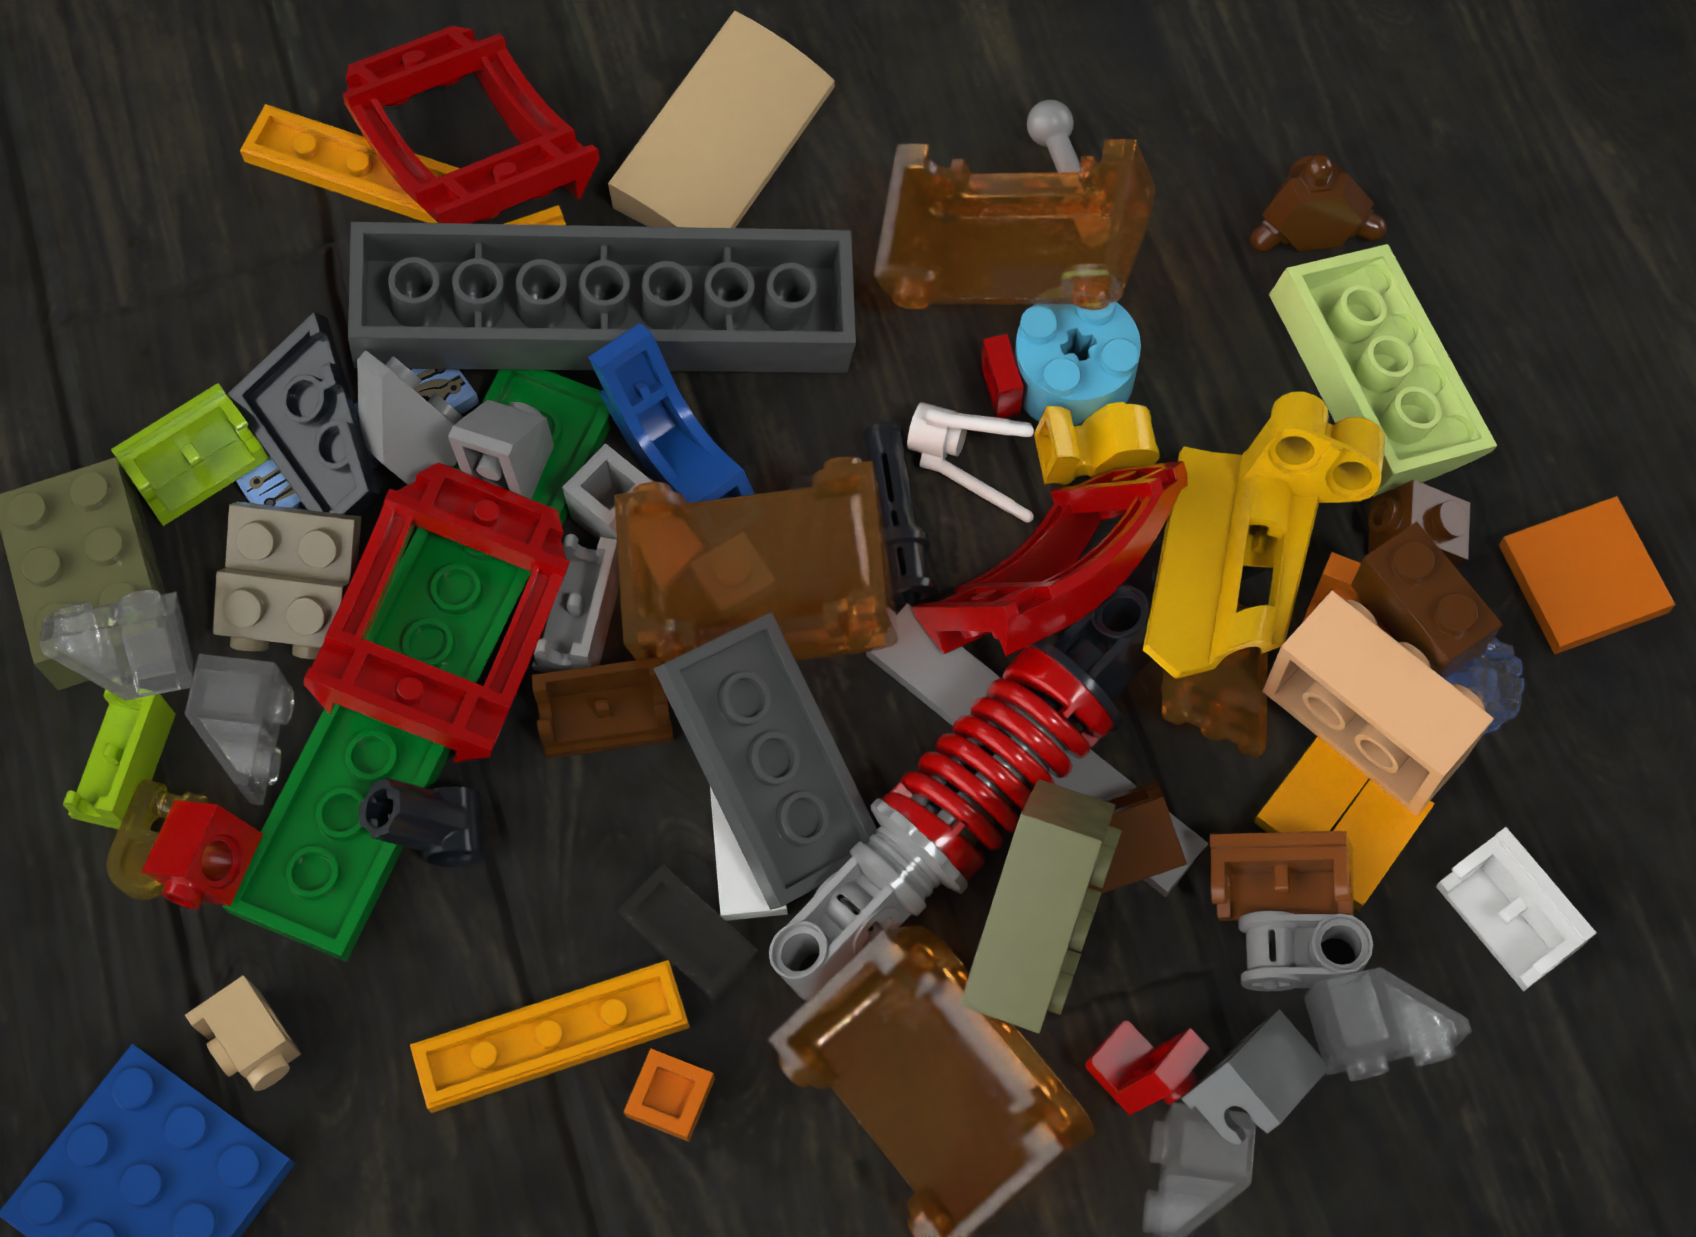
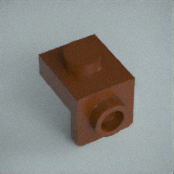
M1411 480L1372 498L1368 515L1369 553L1417 521L1453 565L1468 560L1470 502L1416 480Z

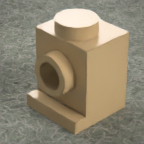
M244 975L185 1014L192 1027L208 1040L212 1039L206 1045L225 1074L230 1077L239 1072L248 1080L254 1091L266 1089L282 1079L290 1069L288 1063L301 1055L260 990Z

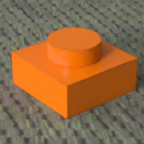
M650 1048L625 1107L624 1114L627 1118L689 1142L714 1083V1073Z

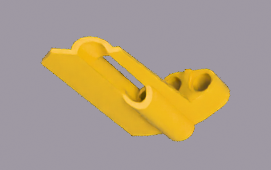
M1290 392L1282 395L1274 402L1270 419L1243 455L1183 447L1179 453L1178 461H1184L1188 473V486L1181 490L1167 518L1143 651L1171 676L1178 679L1213 670L1225 657L1240 649L1258 647L1261 648L1262 654L1281 647L1286 641L1319 503L1362 501L1373 496L1381 485L1385 435L1378 424L1362 417H1348L1339 420L1334 425L1329 424L1328 408L1323 400L1307 392ZM1243 566L1273 568L1268 605H1259L1236 613Z

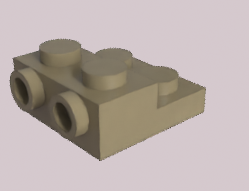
M239 501L230 504L225 568L217 571L213 634L230 636V647L236 650L265 651L269 649L270 641L293 644L292 655L299 658L316 659L324 642L325 634L358 566L361 516Z

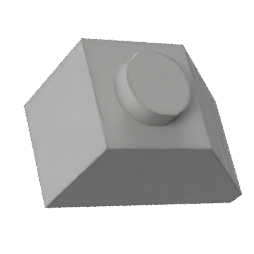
M487 399L454 424L448 435L462 472L529 499L534 494L554 447L547 418L543 417L535 408L520 402H511L507 406Z

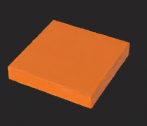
M1618 496L1504 536L1499 544L1554 655L1665 615L1675 606L1670 593Z

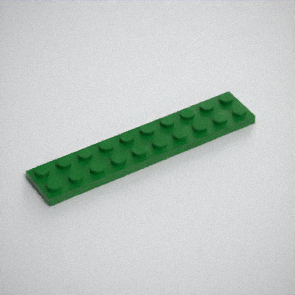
M499 370L482 403L487 399L507 406L511 402H520L535 408L543 417L547 418L554 447L531 500L558 510L561 525H563L569 510L562 487L601 448L614 420L599 394L601 390L547 370ZM457 462L453 468L461 471ZM418 527L398 565L366 640L483 686L502 645L531 572ZM335 704L331 715L324 708L261 830V833H263L262 838L231 906L223 905L222 907L233 916L347 962L404 847L372 839L370 832L359 824V804L369 793L371 783L386 778L432 790L452 749L338 704Z

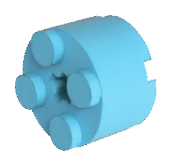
M1090 287L1086 290L1057 292L1041 299L1023 313L1017 332L1015 360L1024 387L1022 408L1035 420L1040 421L1046 406H1061L1070 410L1073 426L1082 425L1085 419L1106 404L1125 402L1126 404L1134 387L1140 358V335L1130 314L1115 301L1109 291L1104 288Z

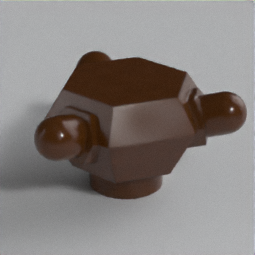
M1315 154L1297 160L1290 167L1287 178L1277 189L1262 214L1264 217L1262 224L1252 231L1250 244L1254 250L1261 253L1272 250L1280 243L1284 245L1289 243L1298 251L1338 248L1349 237L1354 238L1356 235L1367 241H1378L1385 235L1387 225L1382 217L1373 213L1374 210L1371 209L1374 205L1373 201L1345 170L1327 155Z

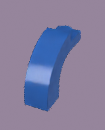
M641 323L637 324L588 357L604 389L599 394L628 445L671 505L712 548L716 547L763 515L745 471L720 449L695 418L679 392L653 334Z

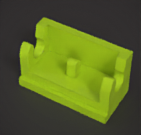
M219 383L111 449L163 526L270 459L262 445L248 428L245 418L226 395Z
M109 682L103 695L109 703L77 792L67 791L63 806L69 811L68 815L72 819L133 833L176 713L157 690L140 686L137 695L134 696L124 692L117 683Z

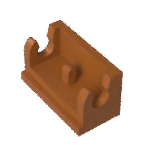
M1346 831L1210 834L1212 904H1217V918L1219 921H1238V918L1242 915L1259 911H1283L1293 914L1341 913L1354 916L1353 847Z

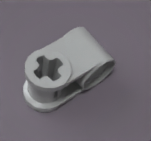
M1259 911L1248 913L1238 918L1239 930L1246 934L1247 971L1241 974V985L1249 990L1284 991L1294 988L1339 989L1348 987L1357 981L1372 955L1373 940L1371 933L1362 921L1352 915L1341 913L1293 914L1283 911ZM1328 939L1343 940L1352 948L1355 961L1345 965L1331 962L1323 954L1321 943ZM1269 941H1270V943H1271V959H1272V962L1270 961V958H1269Z

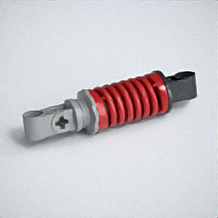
M1119 585L1117 590L1106 601L1087 616L1074 623L1054 645L1040 640L1023 648L1024 650L1005 669L1003 679L994 680L987 689V697L977 698L970 707V715L960 716L955 721L952 729L953 733L943 734L937 740L936 752L924 753L918 762L920 772H906L900 782L889 793H886L882 799L877 798L870 805L871 811L880 824V827L876 830L877 833L872 834L867 843L859 841L849 851L852 857L838 872L832 874L823 882L814 897L786 926L778 931L771 942L769 959L772 967L799 997L813 1003L825 1002L835 997L865 962L887 945L898 927L911 914L918 916L927 907L924 902L925 898L929 897L933 893V889L937 888L940 884L962 894L968 887V881L985 864V855L975 845L980 843L988 851H997L1003 845V837L994 825L996 824L1006 833L1015 832L1019 816L1011 807L1013 806L1016 810L1022 812L1032 793L1029 788L1033 791L1038 779L1055 784L1049 773L1061 779L1066 778L1071 773L1072 762L1064 751H1067L1077 759H1083L1089 754L1090 747H1093L1109 731H1116L1123 723L1122 716L1112 701L1153 660L1143 651L1151 606L1142 591L1133 586ZM1137 622L1131 629L1117 632L1123 625ZM1076 724L1083 728L1080 732L1074 728ZM838 895L844 896L841 901L838 900ZM871 925H872V926H873V931H868V929H869V928L871 927ZM819 953L816 962L810 968L799 971L801 964L807 957Z

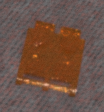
M1238 602L1236 613L1249 607ZM1258 647L1240 649L1225 657L1213 670L1175 679L1163 669L1161 684L1163 718L1176 725H1181L1185 722L1201 728V733L1204 737L1216 742L1225 738L1238 744L1241 753L1252 758L1259 757L1263 754L1267 745V695L1262 691L1267 682L1268 652L1261 654V648Z

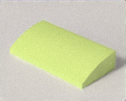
M1388 244L1300 264L1284 270L1269 296L1334 422L1336 423L1348 417H1362L1378 424L1384 432L1385 448L1381 485L1373 497L1411 480L1422 483L1491 453L1497 447L1495 440Z

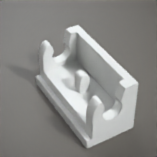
M1507 827L1452 868L1453 872L1442 879L1436 886L1523 992L1574 954L1596 934V931Z

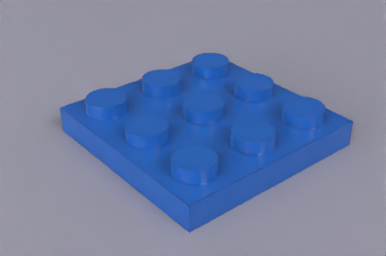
M131 1044L0 1210V1217L26 1237H241L296 1163L134 1044Z

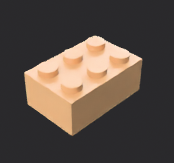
M1331 591L1281 646L1262 691L1416 816L1465 761L1494 720L1491 715L1484 711L1485 708L1482 701L1471 690L1459 684L1451 685L1430 668L1429 660L1419 649L1407 642L1398 643L1377 626L1375 617L1367 608L1354 600L1345 601L1334 591Z

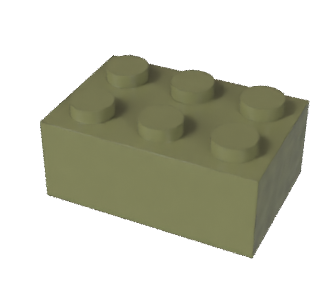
M116 457L0 494V531L33 662L58 691L181 651L137 488Z
M1038 779L1020 814L959 1006L1036 1033H1040L1047 1011L1061 1015L1081 957V953L1069 950V948L1082 952L1102 893L1089 888V886L1093 885L1103 888L1122 832L1121 829L1109 826L1116 807L1115 804Z

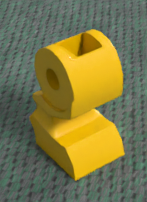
M1125 402L1106 404L1085 419L1082 425L1073 426L1070 410L1061 406H1046L1034 432L1044 484L1060 483L1067 485L1080 476L1091 477L1114 468L1155 464L1160 456L1152 428L1150 411L1147 407L1137 404H1125Z

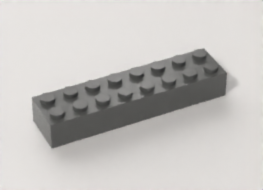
M351 222L348 340L354 368H357V359L366 350L384 365L394 356L408 369L594 370L588 357L639 323L653 334L669 371L847 373L856 345L851 230Z

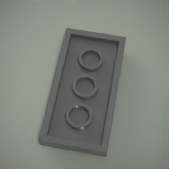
M772 612L654 668L660 684L770 910L783 907L822 885L827 878L838 872L852 857L849 851L859 841L867 843L872 834L877 833V828Z

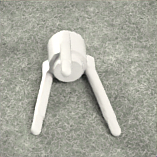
M919 403L911 421L907 448L922 453L920 467L939 472L1005 512L1014 515L1026 523L1031 522L1034 516L1030 510L946 461L945 458L948 454L959 456L964 445L967 430L1008 436L1031 437L1034 433L1032 424L1004 418L963 414L935 405Z

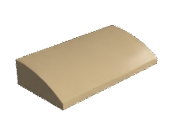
M734 10L609 181L608 186L613 209L647 227L736 228L835 87V80L790 43Z

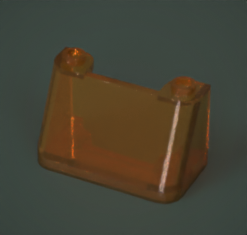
M1136 139L1104 140L1103 154L1100 162L1097 163L1094 156H1082L1079 172L972 174L964 159H952L951 168H946L928 159L929 148L926 144H897L874 271L875 279L881 288L892 297V301L896 305L906 309L919 310L926 308L929 304H1075L1083 309L1101 310L1108 307L1109 303L1118 301L1123 296L1153 213L1155 184Z
M856 457L833 458L824 463V469L812 476V487L688 503L683 495L671 491L670 485L661 482L639 484L633 488V492L615 494L621 611L625 647L636 660L661 657L664 664L770 612L773 613L795 661L871 652L896 644L898 642L896 610L877 474L873 462H862L861 459Z
M919 925L882 930L768 1040L780 1054L778 1056V1063L792 1082L800 1087L811 1085L817 1089L831 1087L914 1190L915 1193L907 1201L908 1211L911 1215L907 1219V1224L914 1237H974L1093 1137L1095 1130L1089 1116L1013 1024L959 1006L970 973L939 937L932 931Z

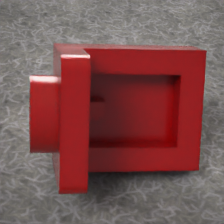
M1123 1021L1114 1027L1087 1059L1085 1067L1130 1116L1161 1099L1167 1105L1180 1099L1197 1081L1198 1076L1192 1069L1208 1051L1209 1047L1189 1028L1153 1048L1129 1021Z

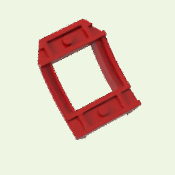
M450 26L348 65L346 73L348 90L342 93L347 109L391 176L438 223L471 224L478 220L492 219L499 215L502 210L529 199L545 197L561 186L576 199L580 200L600 160L598 148L593 144L586 147L576 140L575 130L561 119L535 91L507 50L505 38L501 34H496L483 40H476L473 29ZM474 72L493 106L520 145L437 178L406 144L382 107L401 105L410 100L415 94L436 86L455 84L464 75Z
M1184 461L1114 468L1091 476L1090 480L1076 486L1059 487L1050 491L1054 502L1053 506L1032 535L1016 551L984 574L954 588L956 594L939 602H923L912 607L916 619L943 654H947L992 633L994 639L1000 640L1005 656L1015 653L1078 622L1098 608L1117 590L1119 585L1126 581L1156 540L1181 490L1188 486V473ZM1124 514L1113 530L1095 548L1078 560L1100 522Z
M439 462L419 472L416 475L415 481L397 491L389 489L368 544L325 634L321 649L312 667H309L304 677V686L330 715L335 704L341 705L455 750L456 755L453 763L490 757L571 562L565 556L561 540L563 529L558 510ZM414 526L531 572L484 686L366 640L393 580Z

